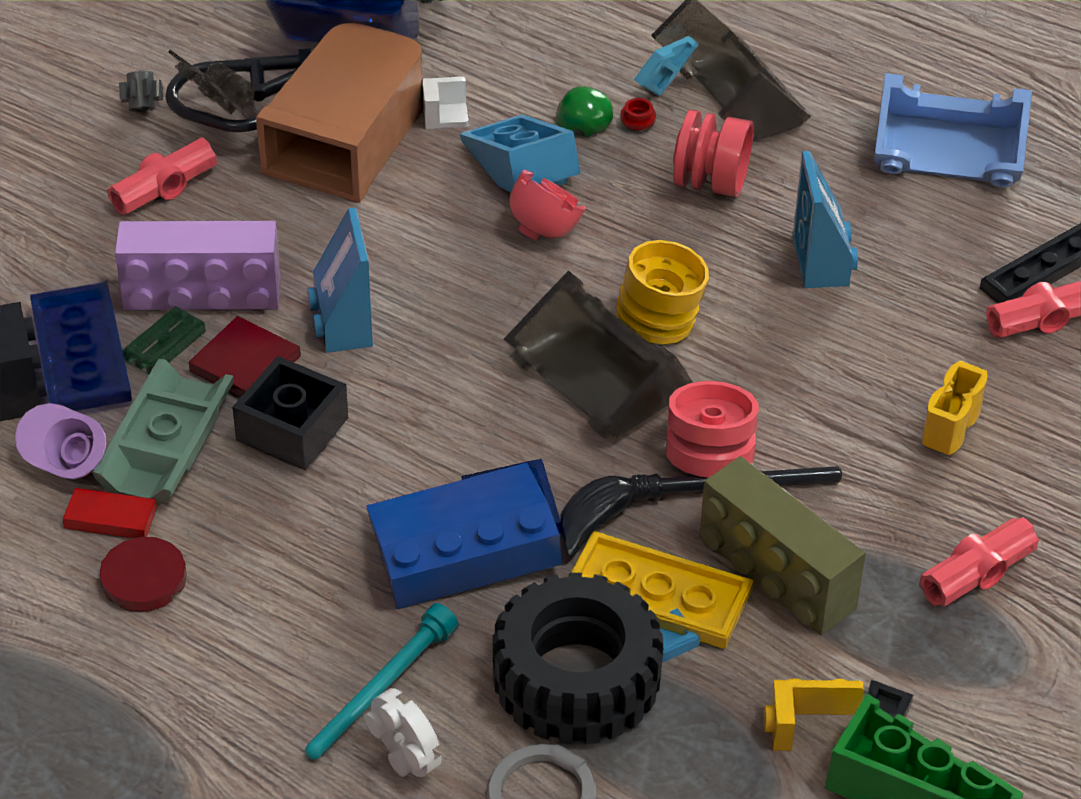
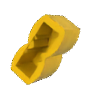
M961 360L947 370L943 387L936 390L929 399L922 435V445L947 455L953 454L962 446L967 428L977 421L981 412L988 376L987 370Z

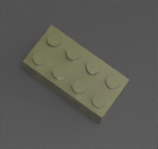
M739 456L704 481L699 537L708 548L719 552L733 564L739 573L747 575L754 580L770 598L778 600L792 611L801 623L809 625L821 636L857 609L866 556L862 549L742 456Z

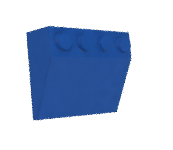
M528 463L366 505L397 609L562 565L559 532L549 504Z

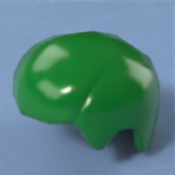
M578 86L567 91L556 111V124L559 127L571 131L581 130L585 137H589L593 133L605 131L613 119V105L608 96L597 89L587 86Z

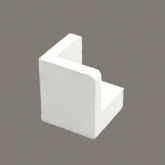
M465 77L422 79L425 129L467 127L468 114Z

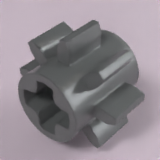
M151 71L129 72L126 74L127 82H119L121 103L128 102L130 111H152L156 109V101L164 100L161 80H154V73Z

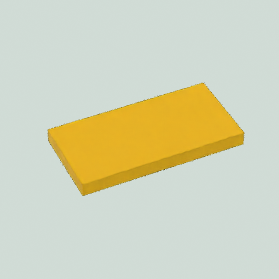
M596 531L592 532L571 572L582 573V577L593 578L594 574L607 577L608 582L615 585L617 581L631 589L630 595L634 596L637 593L649 604L648 610H652L656 614L660 622V628L681 635H685V630L694 632L700 637V642L726 649L751 595L754 580ZM678 608L684 617L669 612Z

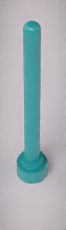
M432 604L421 616L419 631L306 745V756L312 760L320 758L371 706L372 700L381 695L432 642L446 641L459 628V622L454 613L443 604Z

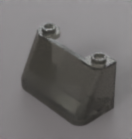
M568 270L503 340L513 351L509 358L524 372H527L529 368L533 369L591 418L587 423L602 438L606 439L611 435L617 439L669 406V397L673 392L684 385L693 383V381L674 354L664 346L660 348L655 343L651 345L611 313L599 298L586 293L582 287L584 285L583 282Z

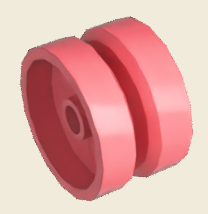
M701 381L689 383L676 389L669 397L668 410L669 427L667 428L666 456L671 464L685 473L699 477H711L739 456H742L752 464L755 458V431L757 430L759 413L758 401L745 389L725 382Z

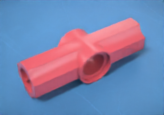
M203 137L166 157L161 153L150 154L141 162L138 172L107 188L108 198L115 210L122 216L159 196L165 200L174 199L185 189L188 180L217 165L216 154L213 152L210 143Z
M1081 281L1053 288L1048 282H1039L1027 289L1023 297L987 306L986 318L990 332L995 338H1002L1038 327L1044 333H1054L1060 330L1069 322L1070 318L1081 316Z
M1024 517L1020 519L1012 518L983 537L977 534L968 535L956 546L949 558L921 574L919 585L924 591L925 598L933 606L941 605L945 607L977 586L982 590H987L994 586L1003 577L1010 565L1037 549L1039 538L1034 532L1033 525Z

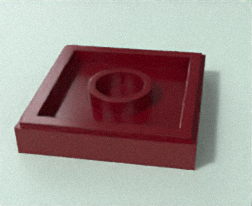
M236 316L188 362L189 371L213 384L225 374L234 376V383L229 392L241 397L276 356L292 362L300 358V346L242 317Z

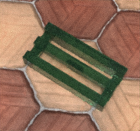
M175 306L122 349L123 359L129 363L134 360L137 368L143 369L146 367L147 373L150 374L158 359H163L170 363L206 332L205 322ZM180 320H182V322H180L176 327L169 331L174 325H176ZM156 340H158V342H156V343H155L152 347H150L146 352L142 353V352H143L144 350H146L150 345H152Z

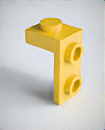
M792 678L774 680L771 704L764 705L763 716L764 732H772L773 751L792 750L795 714L854 715L863 699V682L847 681L845 679L802 680Z

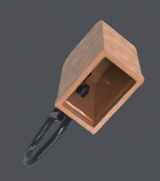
M344 23L333 27L313 51H311V48L298 49L299 55L200 62L182 69L169 82L165 94L166 102L169 108L179 117L227 132L257 130L262 174L358 203L368 193L369 186L420 115L423 108L422 51L420 45L409 37L358 23ZM295 69L265 82L264 71ZM250 72L251 98L256 102L263 101L265 98L277 94L268 106L263 107L257 116L242 120L227 119L184 105L178 98L181 87L192 78L205 74Z

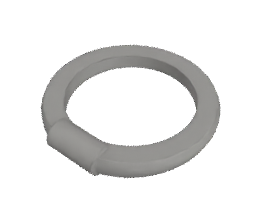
M559 744L530 745L510 753L494 769L487 788L488 799H502L501 793L504 782L514 770L531 762L546 761L555 763L576 776L582 788L581 799H596V782L591 770L587 766V760Z

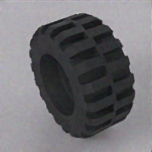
M569 573V577L559 578L558 574L544 578V583L540 585L534 582L521 590V597L516 594L505 604V611L498 615L495 622V633L493 634V685L495 693L499 695V703L504 711L508 714L513 713V721L526 730L529 727L534 728V735L546 740L550 736L559 738L560 744L572 745L573 740H584L585 745L599 743L600 737L607 736L610 740L624 734L625 726L629 729L635 727L643 720V714L652 709L656 702V693L660 690L663 634L659 631L660 622L656 614L652 610H648L649 604L637 593L634 596L630 595L631 589L618 581L615 585L608 582L607 577L594 574L593 578L582 577V573ZM578 644L597 648L608 654L613 661L596 670L572 672L554 667L541 657L554 648Z

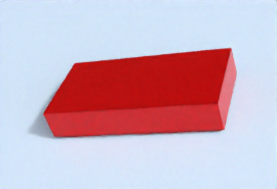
M75 488L62 518L65 529L128 538L147 537L157 511L156 499Z

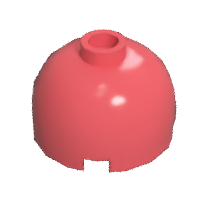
M523 170L513 186L509 202L512 215L521 223L518 230L534 240H538L540 235L553 239L569 233L579 222L586 210V206H576L579 200L572 194L545 178L539 184L531 180L534 175L533 172Z

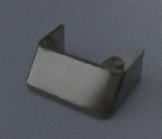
M685 0L651 34L653 39L663 47L687 36H690L699 43L679 72L689 81L694 76L703 84L723 108L718 115L724 121L727 117L753 121V142L801 127L811 117L809 112L750 46L698 0Z

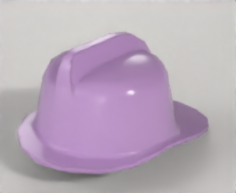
M51 403L38 405L26 412L19 421L15 433L16 448L23 459L35 467L67 479H77L90 475L103 459L106 449V434L100 423L89 416L62 405Z

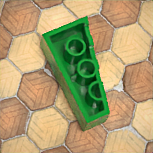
M868 693L832 751L825 789L848 799H1022L1024 795L1023 792L976 762L964 763L951 752L952 747L940 739L936 738L931 742L913 730L914 723L898 713L895 717H892L879 708L880 701Z

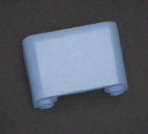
M885 73L874 163L880 167L881 171L889 174H898L904 171L991 182L992 185L997 187H1010L1021 179L1024 168L1032 90L1014 88L1012 97L1007 100H1000V94H993L992 101L920 93V85L913 84L912 90L904 86V75Z

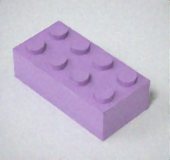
M276 221L119 222L115 257L123 310L279 309L281 274Z

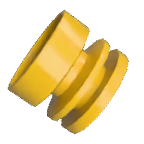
M653 240L636 246L629 255L624 272V282L620 286L619 296L615 304V316L620 325L632 336L649 343L662 345L677 343L688 337L694 328L696 316L699 312V303L703 299L709 280V270L703 258L691 248L672 241Z

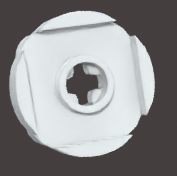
M394 688L388 689L372 700L371 711L364 715L366 726L375 737L382 739L390 752L388 754L389 762L398 775L404 777L412 773L417 777H424L439 767L442 762V756L434 759L432 751L439 746L437 736L426 716L412 700L404 705L399 699L395 698L402 692Z

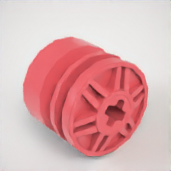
M689 110L678 133L674 149L675 185L686 187L692 176V187L699 190L702 188L707 175H711L713 193L738 197L746 178L751 156L754 133L753 121L727 117L721 131L718 132L716 131L715 114H706L702 123L701 111Z

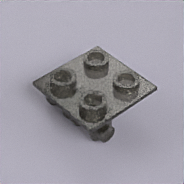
M169 50L168 53L178 61L175 69L189 81H193L198 85L197 89L212 102H216L230 115L236 110L247 119L249 118L243 107L255 95L252 83L221 62L211 64L207 71L203 73L172 50Z

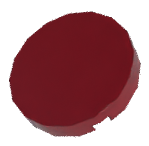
M137 537L121 542L112 548L102 560L99 573L101 586L107 599L111 602L113 600L119 603L120 607L125 610L148 612L169 604L172 601V596L178 590L180 593L185 587L187 575L186 563L181 551L171 542L157 537Z

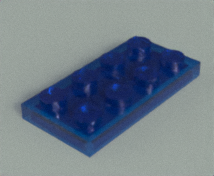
M108 282L31 294L30 300L49 402L79 411L132 401L130 383Z

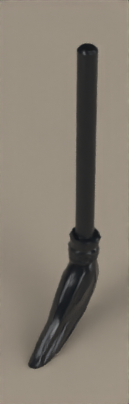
M839 466L761 471L779 486L836 483L842 480V471ZM638 474L630 478L606 476L589 482L571 497L560 514L563 543L567 557L573 555L599 526L620 515L629 506L631 501L659 500L665 494L703 492L704 481L709 477L660 478L658 474Z

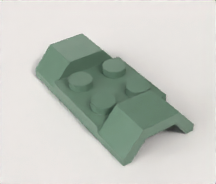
M158 359L106 448L103 459L94 469V478L109 493L156 499L157 506L173 495L184 472H189L217 421L219 408L234 383V376L225 374L212 385L183 378L166 360Z

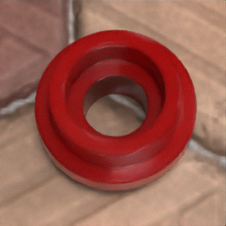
M633 98L625 103L620 113V119L626 127L640 131L654 125L656 111L652 103L647 99Z

